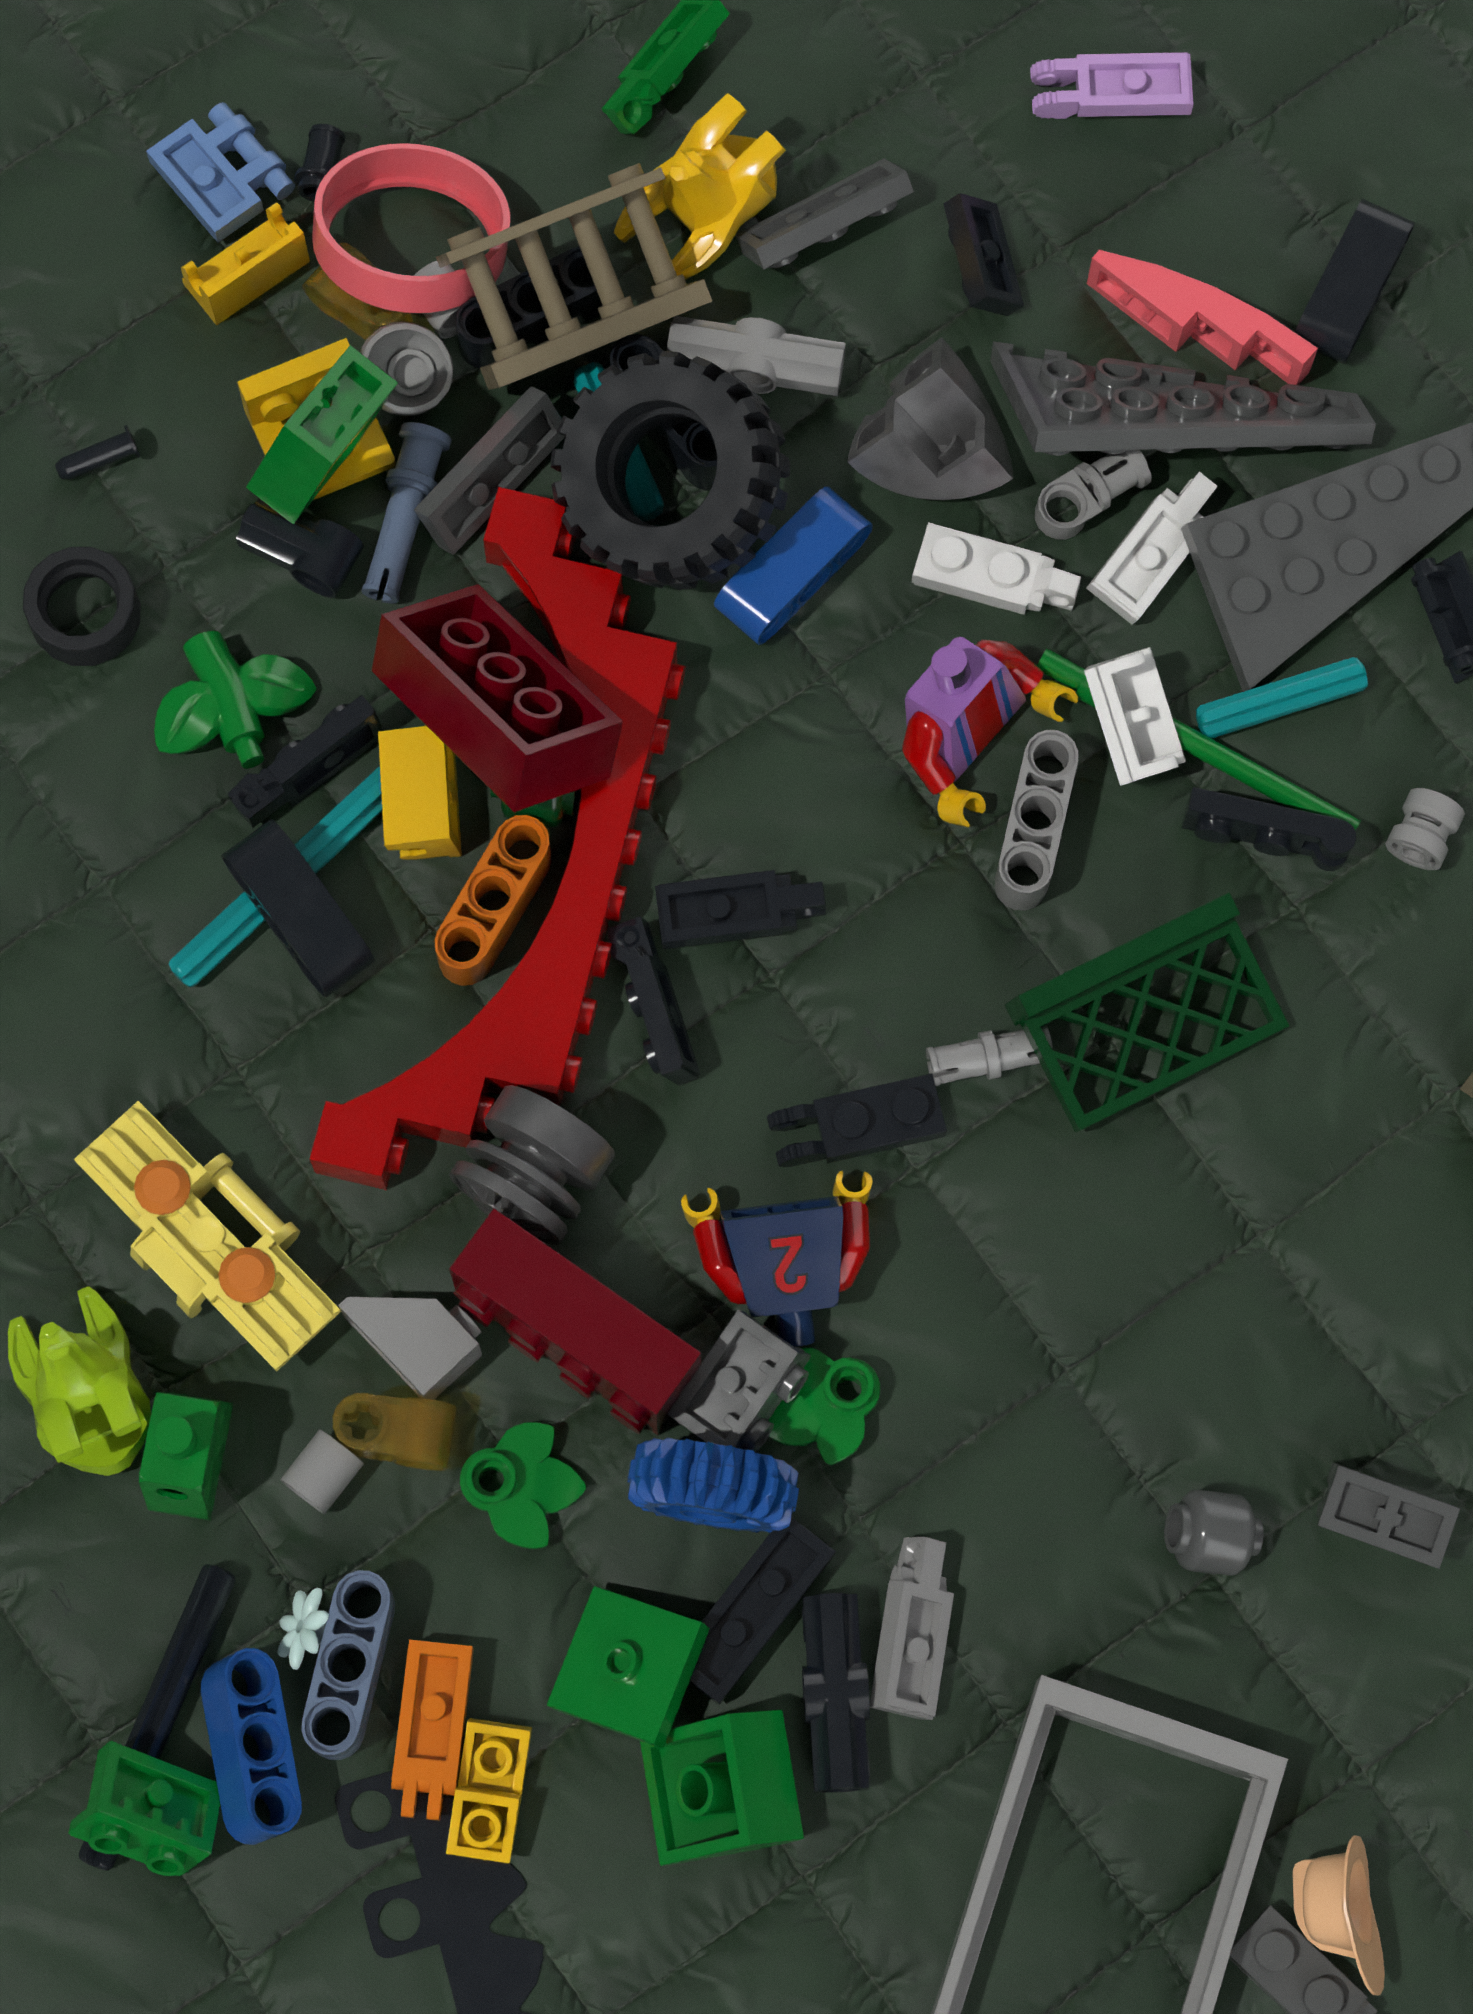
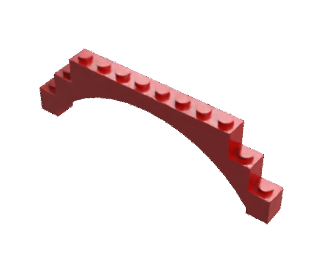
M498 487L483 539L486 563L503 567L531 604L552 641L559 661L623 721L611 777L581 788V801L573 847L555 900L530 949L503 987L468 1025L423 1061L390 1082L344 1104L330 1101L325 1102L309 1158L317 1174L387 1190L391 1173L400 1175L406 1161L409 1139L402 1138V1132L466 1148L470 1140H476L478 1132L485 1134L489 1132V1129L485 1126L484 1118L496 1101V1098L488 1096L489 1092L500 1094L505 1086L514 1085L542 1096L560 1107L564 1091L574 1093L576 1090L583 1058L574 1056L579 1034L589 1036L593 1027L598 1000L589 998L594 977L604 979L608 970L612 943L604 941L609 920L620 922L623 913L627 887L619 885L624 864L634 866L637 860L642 831L634 829L639 808L649 810L652 803L657 775L648 774L653 753L664 755L670 734L671 720L663 719L667 700L673 699L678 701L686 666L677 664L676 642L623 630L629 613L631 595L623 594L622 574L610 569L570 560L576 537L569 534L561 520L563 514L567 512L566 507L555 503L554 499Z

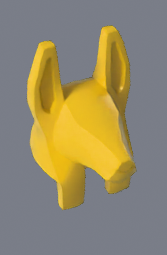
M729 93L695 122L674 156L655 168H662L665 179L643 187L654 217L669 209L692 232L684 246L672 259L677 276L683 274L685 280L707 269L726 251L740 226L758 214L776 198L777 175L775 161L786 149L767 130L758 139L729 135L747 113L745 107ZM624 207L614 229V234L624 243L636 235L626 207Z

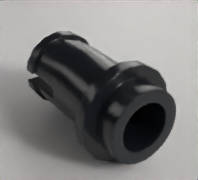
M315 124L311 127L303 167L296 170L294 177L299 195L312 202L315 201L317 189L324 176L339 162L342 146L346 139L342 130L328 124Z

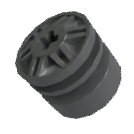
M514 1085L505 1086L484 1118L485 1126L502 1143L499 1147L481 1140H470L466 1151L476 1164L467 1161H457L449 1173L450 1179L485 1214L489 1215L493 1209H496L537 1239L552 1245H560L568 1230L565 1223L557 1215L568 1219H575L581 1211L580 1204L563 1187L566 1183L584 1190H594L614 1159L615 1151L602 1136L565 1109L527 1089Z

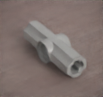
M675 316L670 326L667 351L680 352L689 359L698 356L708 360L745 383L756 394L770 393L776 387L838 396L843 373L846 343L787 334L785 329L779 324L762 318H743L737 321L736 325Z

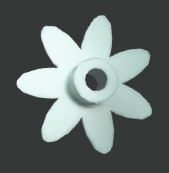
M321 1588L313 1589L308 1596H306L304 1591H297L292 1603L293 1615L282 1616L279 1620L281 1628L288 1633L281 1640L277 1653L280 1657L284 1658L289 1655V1663L292 1669L298 1670L305 1650L316 1654L321 1644L326 1621L329 1617L327 1611H317L322 1598Z

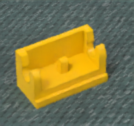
M278 203L266 209L268 218L266 222L197 268L193 261H189L181 267L184 286L216 325L310 262L304 232L295 221L289 225L286 223Z
M427 726L378 731L383 832L386 849L388 851L399 850L400 859L405 860L462 856L456 754Z

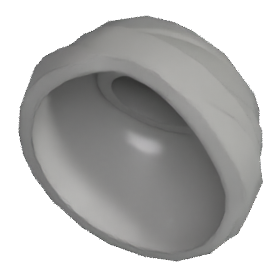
M394 322L380 327L366 339L360 350L362 355L398 382L382 407L384 411L390 414L401 416L423 414L436 407L449 391L453 377L451 354L444 342L434 332L422 325L409 322Z

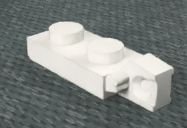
M1198 472L1193 479L1191 478L1178 495L1168 488L1164 490L1162 494H1159L1151 502L1086 589L1133 625L1146 611L1190 553L1181 527L1186 523L1203 518L1198 511L1217 488V485L1201 472Z
M928 522L911 583L1025 615L1026 610L1040 612L1043 603L1072 611L1081 577L1053 568L1055 560L1041 556L1042 553Z

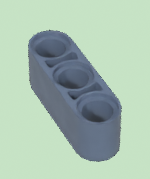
M357 1570L349 1573L337 1584L333 1593L328 1613L329 1617L326 1621L302 1717L301 1731L305 1742L318 1755L328 1760L345 1759L353 1755L360 1748L365 1736L395 1614V1600L392 1591L379 1575L371 1571ZM372 1587L378 1590L381 1594V1605L373 1616L366 1619H358L349 1614L348 1601L357 1589ZM347 1649H356L363 1652L366 1664L362 1675L351 1682H341L334 1678L332 1667L337 1655ZM331 1712L346 1714L350 1721V1731L346 1739L334 1746H326L320 1743L317 1737L319 1721Z

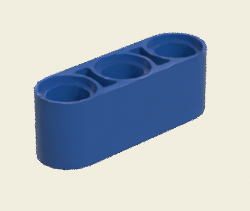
M829 486L822 488L755 553V558L743 568L741 567L717 595L714 607L757 645L764 644L859 550L872 531V523Z
M245 1648L212 1664L205 1671L201 1680V1696L223 1821L227 1831L235 1840L243 1844L256 1845L290 1831L298 1823L302 1812V1801L276 1665L267 1653L255 1648ZM233 1669L240 1672L246 1680V1696L240 1694L233 1686ZM244 1733L251 1735L258 1745L259 1756L257 1760L251 1758L244 1749ZM256 1797L263 1799L270 1810L268 1825L263 1823L256 1815Z

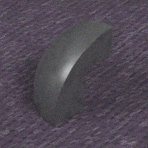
M942 337L919 354L890 383V388L894 394L887 400L886 406L873 415H866L854 436L848 455V463L870 481L895 493L920 499L951 500L972 497L1000 487L1013 479L1010 454L998 421L978 384L960 358Z

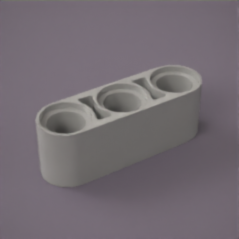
M1044 730L1035 734L1025 748L995 876V891L998 899L1005 906L1014 910L1026 911L1038 906L1046 896L1053 874L1078 764V749L1075 742L1067 734L1058 730ZM1042 756H1051L1058 759L1064 769L1056 774H1047L1042 772L1035 765L1034 761ZM1030 811H1039L1050 819L1051 825L1042 830L1032 829L1023 822L1021 816ZM1018 866L1028 867L1037 874L1039 881L1030 886H1021L1010 878L1008 872Z

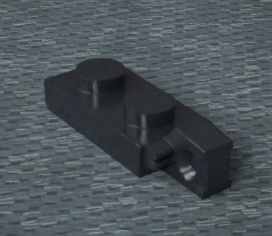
M363 695L350 704H341L326 715L322 725L305 739L292 741L283 747L276 755L274 762L267 769H262L259 774L247 773L228 793L234 807L253 828L288 802L291 807H294L379 741L378 731H383L375 709Z
M775 870L655 886L663 949L782 935L783 932L797 930L796 920L826 915V900L822 881L792 885L790 875H776Z
M639 916L608 928L609 942L612 943V958L627 965L632 982L625 985L628 1001L635 1015L638 1018H644L650 1037L643 1040L644 1052L654 1073H661L663 1077L679 1086L699 1079L698 1075L701 1074L668 970L660 962L648 921Z

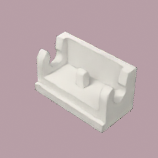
M1151 647L1088 666L1084 670L1120 786L1176 768L1178 764L1186 762Z

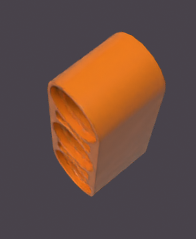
M516 815L503 822L439 927L435 937V951L439 968L444 977L450 982L466 986L476 984L485 978L547 875L552 863L549 833L544 824L537 818L528 815ZM528 840L539 846V851L529 859L520 860L508 854L509 848L518 841ZM498 890L510 897L508 903L499 910L490 911L478 905L479 899L489 891ZM460 941L473 942L480 947L478 954L466 962H458L448 956L451 947Z

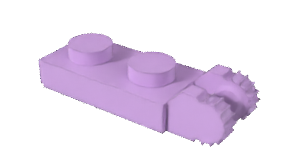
M1188 52L1077 54L1076 58L1036 61L1030 67L1031 81L1035 85H1040V87H1064L1076 81V90L1049 91L1041 94L1038 93L1037 96H1034V99H1032L1033 114H1036V117H1041V119H1066L1076 113L1078 117L1191 115L1192 112L1191 60Z

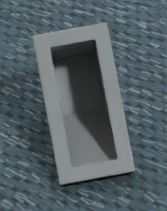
M347 1297L338 1305L343 1317L427 1406L482 1356L479 1343L475 1340L481 1333V1330L457 1305L448 1312L437 1299Z

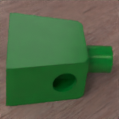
M156 1393L139 1473V1485L149 1511L211 1521L233 1402L177 1393ZM166 1489L180 1491L184 1494L171 1493L166 1491Z

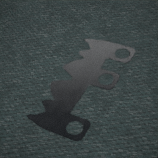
M393 1770L341 1786L336 1793L335 1804L346 1843L354 1849L361 1850L411 1835L422 1877L375 1891L365 1899L363 1912L371 1943L376 1954L383 1958H393L439 1944L458 2014H531L520 2012L519 2008L537 1984L543 1961V1945L535 1941L497 1935L489 1929V1925L494 1918L523 1893L527 1885L521 1874L509 1863L446 1854L454 1796H443L441 1818L438 1821L426 1818L429 1793L418 1792L415 1817H401L403 1790L391 1789ZM365 1791H378L384 1794L391 1804L392 1815L390 1821L378 1832H363L351 1820V1805L354 1799ZM393 1899L409 1900L417 1907L420 1914V1925L417 1932L405 1941L388 1939L379 1927V1913L383 1906Z

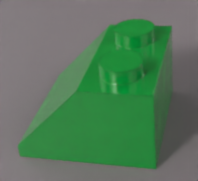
M782 1710L732 1713L673 1728L669 1732L663 1749L640 1741L660 1866L759 1850L804 1839Z

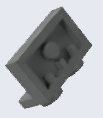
M737 1310L668 1412V1415L705 1442L709 1441L725 1446L732 1445L735 1448L753 1450L756 1453L766 1442L773 1430L774 1424L768 1420L780 1402L783 1400L789 1403L804 1386L809 1376V1372L804 1367L811 1358V1355L801 1348L793 1347L746 1312Z

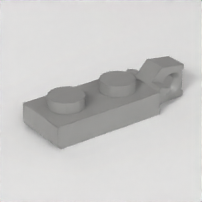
M905 1537L903 1539L898 1564L893 1567L890 1576L891 1580L888 1583L870 1697V1708L920 1720H933V1717L936 1715L954 1593L947 1592L946 1577L941 1576L946 1542L928 1537Z

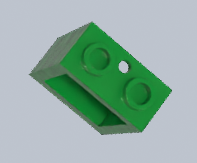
M350 345L285 423L246 488L294 524L359 444L398 382Z

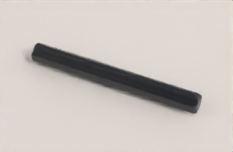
M205 1564L202 1567L125 1744L126 1747L157 1759L160 1758L235 1584V1576L231 1572L212 1564ZM86 1841L83 1842L79 1851V1859L82 1862L105 1871H109L114 1866L118 1854H104L95 1851Z

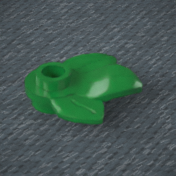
M801 1348L811 1355V1358L804 1367L809 1372V1376L795 1398L789 1403L782 1400L770 1417L769 1421L774 1424V1427L768 1438L788 1446H806L816 1442L822 1459L830 1466L847 1459L860 1447L865 1433L864 1417L878 1403L880 1381L875 1370L868 1363L860 1359L841 1358L833 1361L815 1348ZM852 1381L860 1386L861 1393L853 1400H845L837 1393L838 1387L843 1382Z
M527 1422L508 1429L495 1448L482 1449L472 1454L464 1463L460 1473V1486L466 1500L475 1508L488 1512L493 1529L499 1537L508 1543L527 1549L547 1547L549 1530L546 1515L554 1514L570 1507L586 1491V1484L570 1466L558 1459L549 1457L553 1448L554 1427L543 1423ZM489 1470H496L504 1477L503 1485L494 1492L485 1491L480 1486L481 1476Z

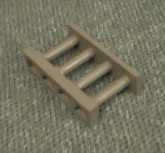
M638 163L608 175L611 184L610 188L487 237H484L480 227L447 239L451 251L436 257L439 267L442 268L454 262L462 261L496 346V349L491 351L495 362L480 368L488 390L500 388L712 302L704 279L687 284L683 274L677 276L643 187L665 179L661 167L644 174L641 164ZM622 196L656 284L651 286L654 298L637 305L633 304L630 295L624 297L590 209ZM567 217L570 220L603 305L598 308L602 319L582 327L577 317L571 318L537 232V229ZM512 239L516 240L550 326L545 329L548 341L530 348L527 347L524 338L518 340L483 252Z

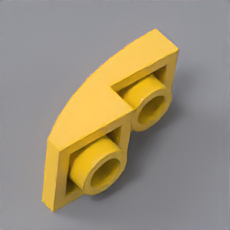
M473 1718L468 1719L458 1786L455 1789L446 1854L510 1864L532 1727Z

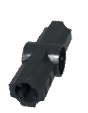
M827 1593L803 1597V1639L806 1647L807 1666H802L805 1724H810L814 1793H844L869 1790V1750L866 1741L865 1721L870 1720L867 1664L866 1662H861L857 1594Z

